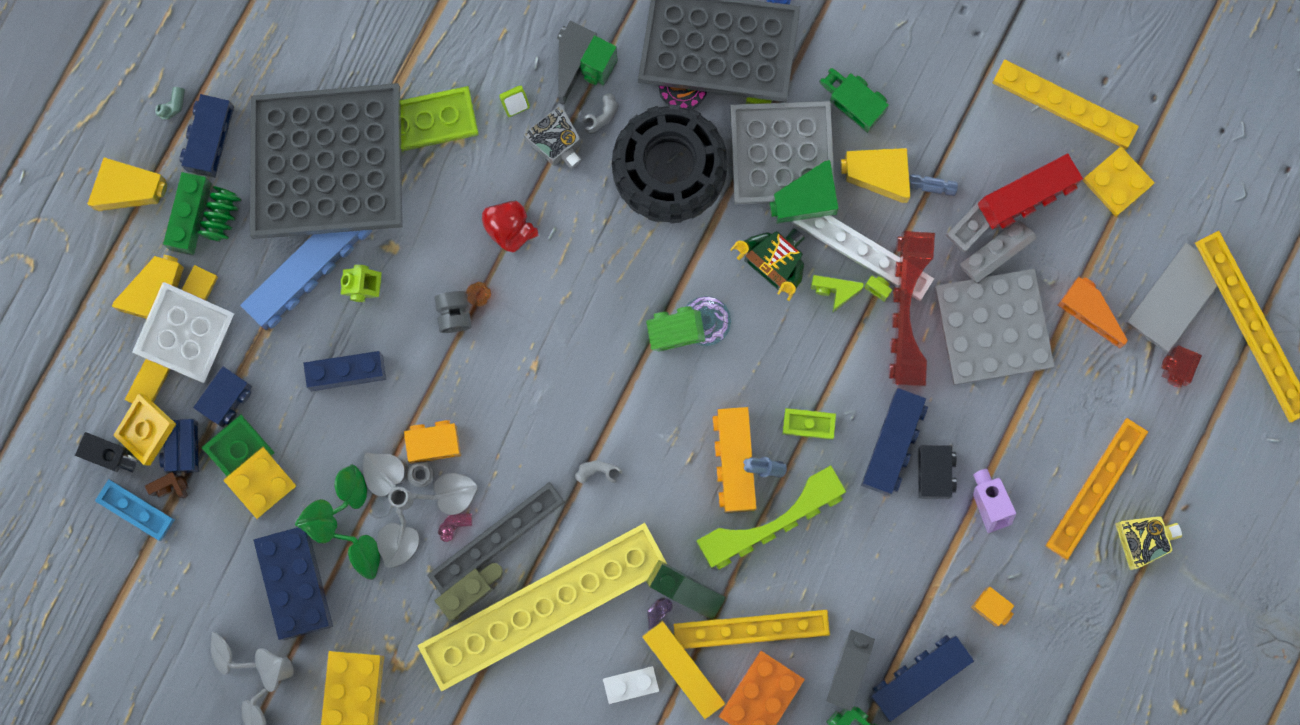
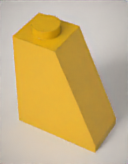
M907 148L846 151L845 159H841V174H846V182L901 203H908L910 199Z
M104 157L87 205L93 210L103 211L158 204L160 197L163 198L167 190L166 179L161 174Z
M163 255V258L154 256L115 299L112 307L117 311L147 319L162 283L178 288L184 267L178 263V259L169 255Z

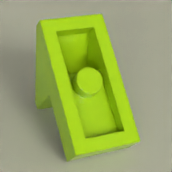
M813 275L810 289L816 290V294L830 296L831 293H835L832 312H835L861 293L864 283Z

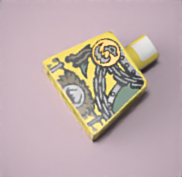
M1161 516L1115 523L1130 570L1140 568L1172 552L1170 541L1182 537L1179 524L1174 523L1165 526Z

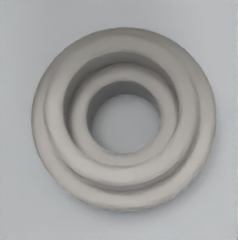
M425 462L414 463L408 470V479L415 487H426L433 480V470ZM423 470L426 474L425 478L417 479V472Z

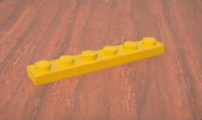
M1005 59L992 82L1119 147L1122 146L1125 150L1129 147L1139 127Z

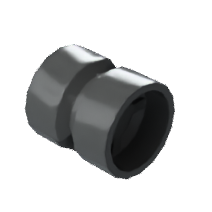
M446 292L434 297L436 311L441 313L437 318L440 333H454L472 328L470 313L465 310L469 307L467 292ZM450 313H457L458 315L450 316Z

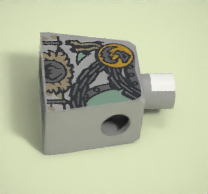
M561 105L523 134L525 141L553 166L564 160L570 169H573L582 162V158L575 151L581 146V139Z

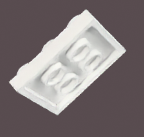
M162 283L132 353L204 383L234 313L172 285Z

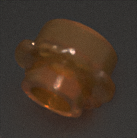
M483 282L471 284L466 291L468 302L472 305L484 306L491 297L490 288H487ZM477 292H480L481 295H480V296H476V293H477Z

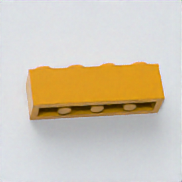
M748 407L717 409V416H713V430L719 432V441H714L715 456H720L721 466L716 467L717 481L723 484V492H718L719 507H724L725 513L756 511L754 473L746 472L743 469V461L746 458L752 457Z

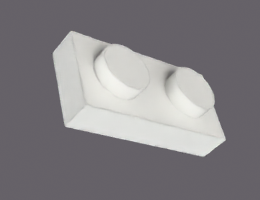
M653 666L603 679L609 704L659 692Z

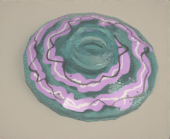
M704 296L696 298L687 304V306H692V310L700 311L701 318L705 315L711 318L710 323H703L706 341L695 344L710 346L719 343L725 338L730 329L731 318L729 310L724 303L716 298Z

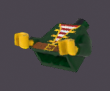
M795 228L786 237L777 231L773 234L765 232L751 236L744 241H737L730 249V251L736 249L740 252V255L737 257L738 260H741L746 254L744 261L778 290V295L781 292H786L789 295L788 301L791 300L797 287L802 282L804 263L801 259L803 253L797 247L805 237Z

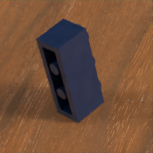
M200 94L199 101H195L193 106L194 120L192 125L188 126L186 132L187 146L182 149L180 154L181 166L186 171L216 178L234 106L229 100Z
M380 351L303 363L306 386L311 392L386 380L384 359Z

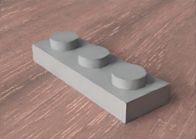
M1018 220L960 263V266L971 279L978 283L1037 239L1035 233Z

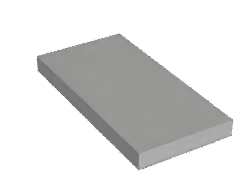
M1185 243L1126 322L1127 325L1166 353L1171 350L1217 287L1200 252Z

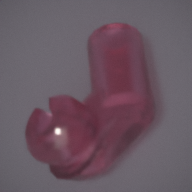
M471 513L448 516L438 528L440 539L444 542H449L453 539V533L458 527L472 526Z

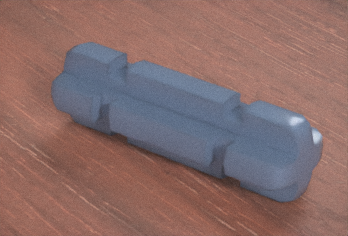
M915 174L909 177L910 189L918 190V188H922V191L938 194L945 192V195L955 196L957 193L958 183L948 180V182H944L943 179L926 176L921 178V175Z

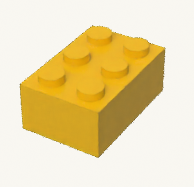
M328 652L321 725L378 724L384 656Z

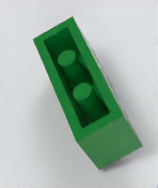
M181 172L163 245L170 251L194 255L199 237L197 231L201 229L200 222L203 221V213L206 210L212 183L204 176Z

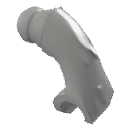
M613 94L603 95V114L598 117L592 114L584 116L583 123H593L591 127L585 128V132L594 134L613 119L619 107Z
M595 460L579 465V471L575 474V479L583 484L591 475H594L596 472H603L610 482H617L610 478V472L617 470L622 474V471L617 465Z

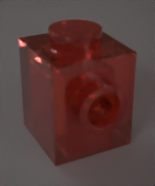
M1176 346L1172 349L1170 355L1167 354L1162 362L1161 368L1164 371L1161 377L1168 379L1167 383L1175 387L1187 386L1192 382L1202 355L1182 346Z

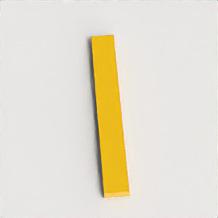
M1218 230L1195 242V245L1289 423L1294 422L1300 418V382Z

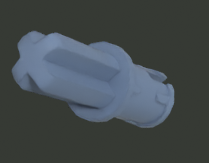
M750 457L743 461V469L746 472L757 473L761 477L775 476L782 478L787 472L786 464H783L784 462L772 461L768 457L760 459Z

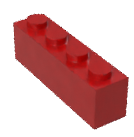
M1067 153L986 195L977 205L992 230L999 226L1005 229L1016 222L1014 218L1020 215L1025 218L1037 211L1035 207L1041 204L1046 207L1057 200L1056 196L1062 193L1064 196L1073 193L1078 189L1076 185L1083 180V177Z

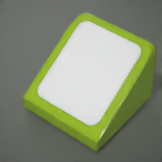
M522 85L499 95L501 104L508 117H512L530 108Z

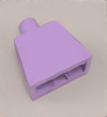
M988 469L974 473L973 476L978 486L975 487L973 496L987 533L1012 525L1016 512L1001 479L996 478L992 480Z

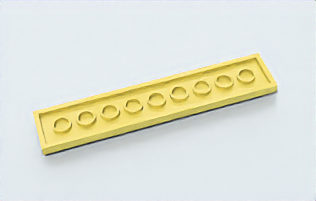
M643 523L417 646L442 692L648 580L658 560L664 563L666 561L647 525Z

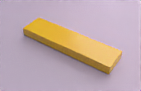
M663 620L642 636L704 719L725 705L724 700Z

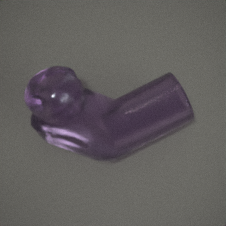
M660 598L648 609L649 630L660 623L661 619L672 610L673 604L671 600Z

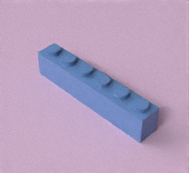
M372 230L313 234L240 306L263 329L274 328L281 321L282 318L280 316L287 309L289 311L294 309L300 302L299 298L305 292H311L317 286V280L323 274L326 276L331 273L336 267L335 262L341 257H347L353 251V245L359 239L364 240L368 237Z

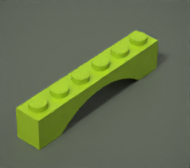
M830 465L807 479L804 489L795 504L776 520L761 527L747 530L718 528L696 540V543L710 568L712 569L716 566L720 570L732 563L731 557L737 554L743 557L754 551L752 546L761 541L765 545L777 538L774 533L781 529H784L786 533L799 525L797 520L805 516L809 520L820 514L819 508L828 504L829 507L840 503L843 501L841 496L846 493V490Z

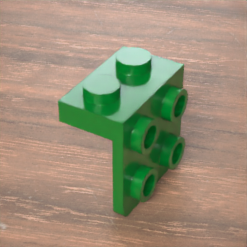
M855 706L851 711L843 709L841 712L835 711L826 721L828 725H850L853 720L859 725H871L866 721L869 716L859 707Z

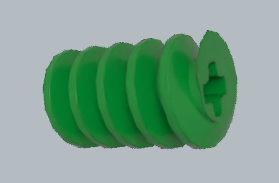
M213 186L217 192L210 193L209 197L215 202H207L206 207L211 211L203 213V216L209 221L200 222V226L205 230L197 231V235L220 242L221 240L229 239V236L224 233V230H232L227 221H235L236 219L230 214V211H238L239 208L233 202H241L242 199L229 190Z

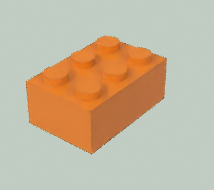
M759 651L718 717L730 725H776L805 679L763 651Z

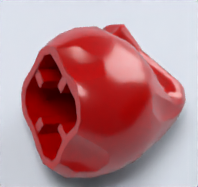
M516 200L486 207L482 213V224L485 231L507 252L514 253L528 240L539 236L538 229L534 228L532 223L526 222L527 214L525 208Z

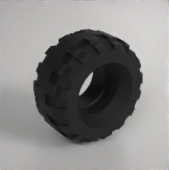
M680 105L655 106L648 108L647 111L640 115L634 116L619 133L612 153L613 179L621 198L638 215L641 214L648 218V220L658 223H682L684 220L694 219L701 215L717 200L727 177V150L717 128L698 111L692 108L691 110L680 107ZM664 142H675L685 146L693 156L694 166L691 174L683 181L673 184L662 183L652 178L646 168V158L653 147Z

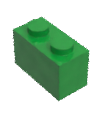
M594 35L580 60L581 72L587 82L593 85L598 83L603 86L605 85L618 61L617 46Z

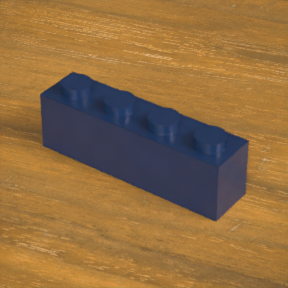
M900 388L895 390L861 486L887 496L892 495L893 491L898 492L902 482L899 473L902 467H907L911 454L907 453L910 443L915 444L920 430L916 429L919 420H924L928 406L924 405L927 398Z
M945 635L934 643L937 648L928 653L927 650H924L914 658L915 664L909 668L906 665L902 666L893 673L894 679L888 683L883 680L872 688L874 693L870 695V698L888 722L897 718L974 662L957 636L949 638L948 635Z

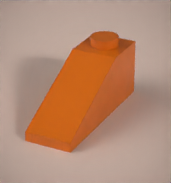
M1078 277L1060 300L1058 306L1118 348H1122L1128 340L1101 292L1095 288L1096 284L1090 279Z

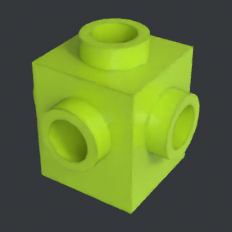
M354 265L352 269H343L340 294L350 296V301L365 302L366 298L379 297L382 272L370 270L369 266Z

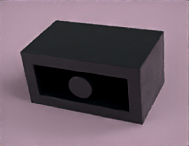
M921 445L918 448V498L950 499L952 493H956L957 480L956 477H952V467H956L957 456L956 452H952V445Z

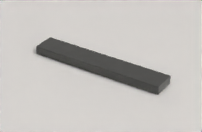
M548 482L427 576L442 595L475 568L478 570L562 506L565 501L553 485Z

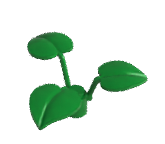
M350 464L338 472L334 483L336 494L339 499L344 501L343 504L333 510L331 504L326 500H315L303 510L295 525L305 531L314 541L321 544L328 543L332 538L351 541L353 545L348 549V556L352 566L364 578L373 580L376 577L380 563L377 542L369 535H362L357 540L356 537L335 533L337 520L333 515L347 508L348 505L353 509H359L367 498V485L364 476L355 465Z

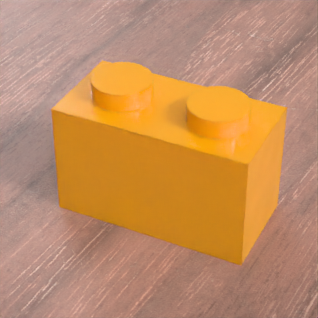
M450 420L435 422L434 427L425 428V424L410 426L409 431H404L407 457L410 464L461 456L457 426L455 423L450 424Z

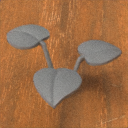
M365 453L363 474L367 487L377 496L385 497L388 495L389 503L397 508L396 513L401 521V526L397 523H389L381 528L378 533L377 546L385 567L393 568L406 563L414 556L419 547V533L414 528L406 527V520L403 514V510H407L413 505L414 499H438V508L443 513L458 515L470 506L478 490V485L467 476L448 473L440 476L434 482L436 495L412 494L410 491L396 486L405 477V467L399 458L390 454Z
M212 632L211 655L216 668L222 674H229L230 668L257 667L265 688L255 695L250 702L248 700L243 701L241 708L244 725H266L263 712L256 705L257 700L268 691H275L279 681L293 676L294 670L291 661L287 657L281 658L264 648L256 650L255 663L236 664L231 661L232 652L226 641L216 632Z

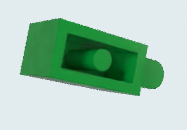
M830 68L826 78H821L819 81L832 94L830 103L868 133L887 111L889 106L886 103L887 99L880 92L876 91L874 93L867 87L868 83L858 75L855 77L850 73L845 78L835 69ZM835 81L841 84L838 88L833 86Z

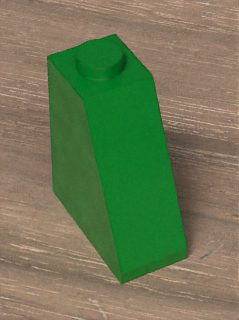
M830 160L824 161L774 194L773 202H769L771 217H776L777 224L837 215L838 203Z

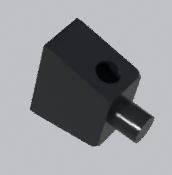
M87 432L84 433L75 454L79 458L118 472L119 468L133 473L138 462L136 457L126 454L127 448ZM108 451L115 453L112 461L106 459Z

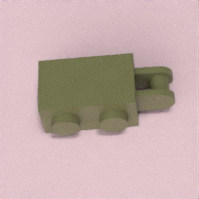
M497 563L488 565L481 572L475 568L434 601L449 621L453 622L493 591L490 585L503 575V569Z

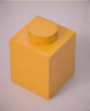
M990 586L985 588L971 606L974 611L995 627L1000 626V624L1005 626L1014 615L1011 612L1014 605Z

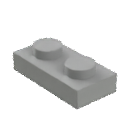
M980 200L946 235L963 253L990 227L977 205Z

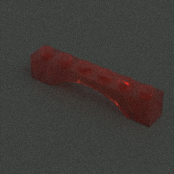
M903 231L901 236H897L896 251L900 252V262L895 263V277H899L898 287H894L893 302L897 303V313L892 314V328H896L895 338H891L890 353H894V364H889L888 373L889 379H893L892 384L926 386L927 360L921 353L913 336L910 323V305L918 278L934 258L935 233Z

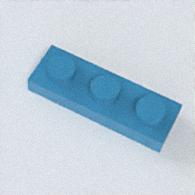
M108 479L95 499V502L158 541H162L175 521L172 517Z

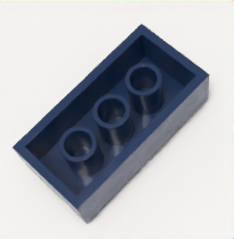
M297 527L253 539L278 640L284 641L333 627L311 537Z

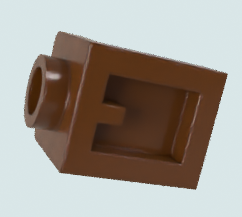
M174 472L145 485L148 494L151 496L157 495L158 498L170 494L173 487L178 497L183 499L188 497L186 490L189 487L182 475L178 476Z

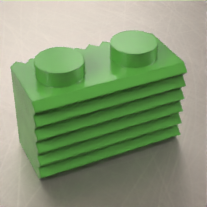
M692 306L678 308L677 313L671 315L668 312L654 314V319L646 320L651 349L660 352L706 341L701 312L695 309L692 310Z

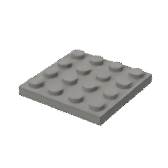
M830 101L730 105L734 205L769 204V202H773L776 192L827 160L831 162L834 180Z
M1035 269L988 276L978 283L971 279L936 285L934 287L953 385L1055 367Z

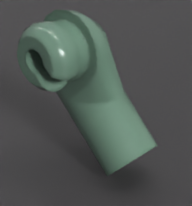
M173 87L171 101L166 104L157 105L155 109L156 115L161 119L168 120L181 112L185 89Z

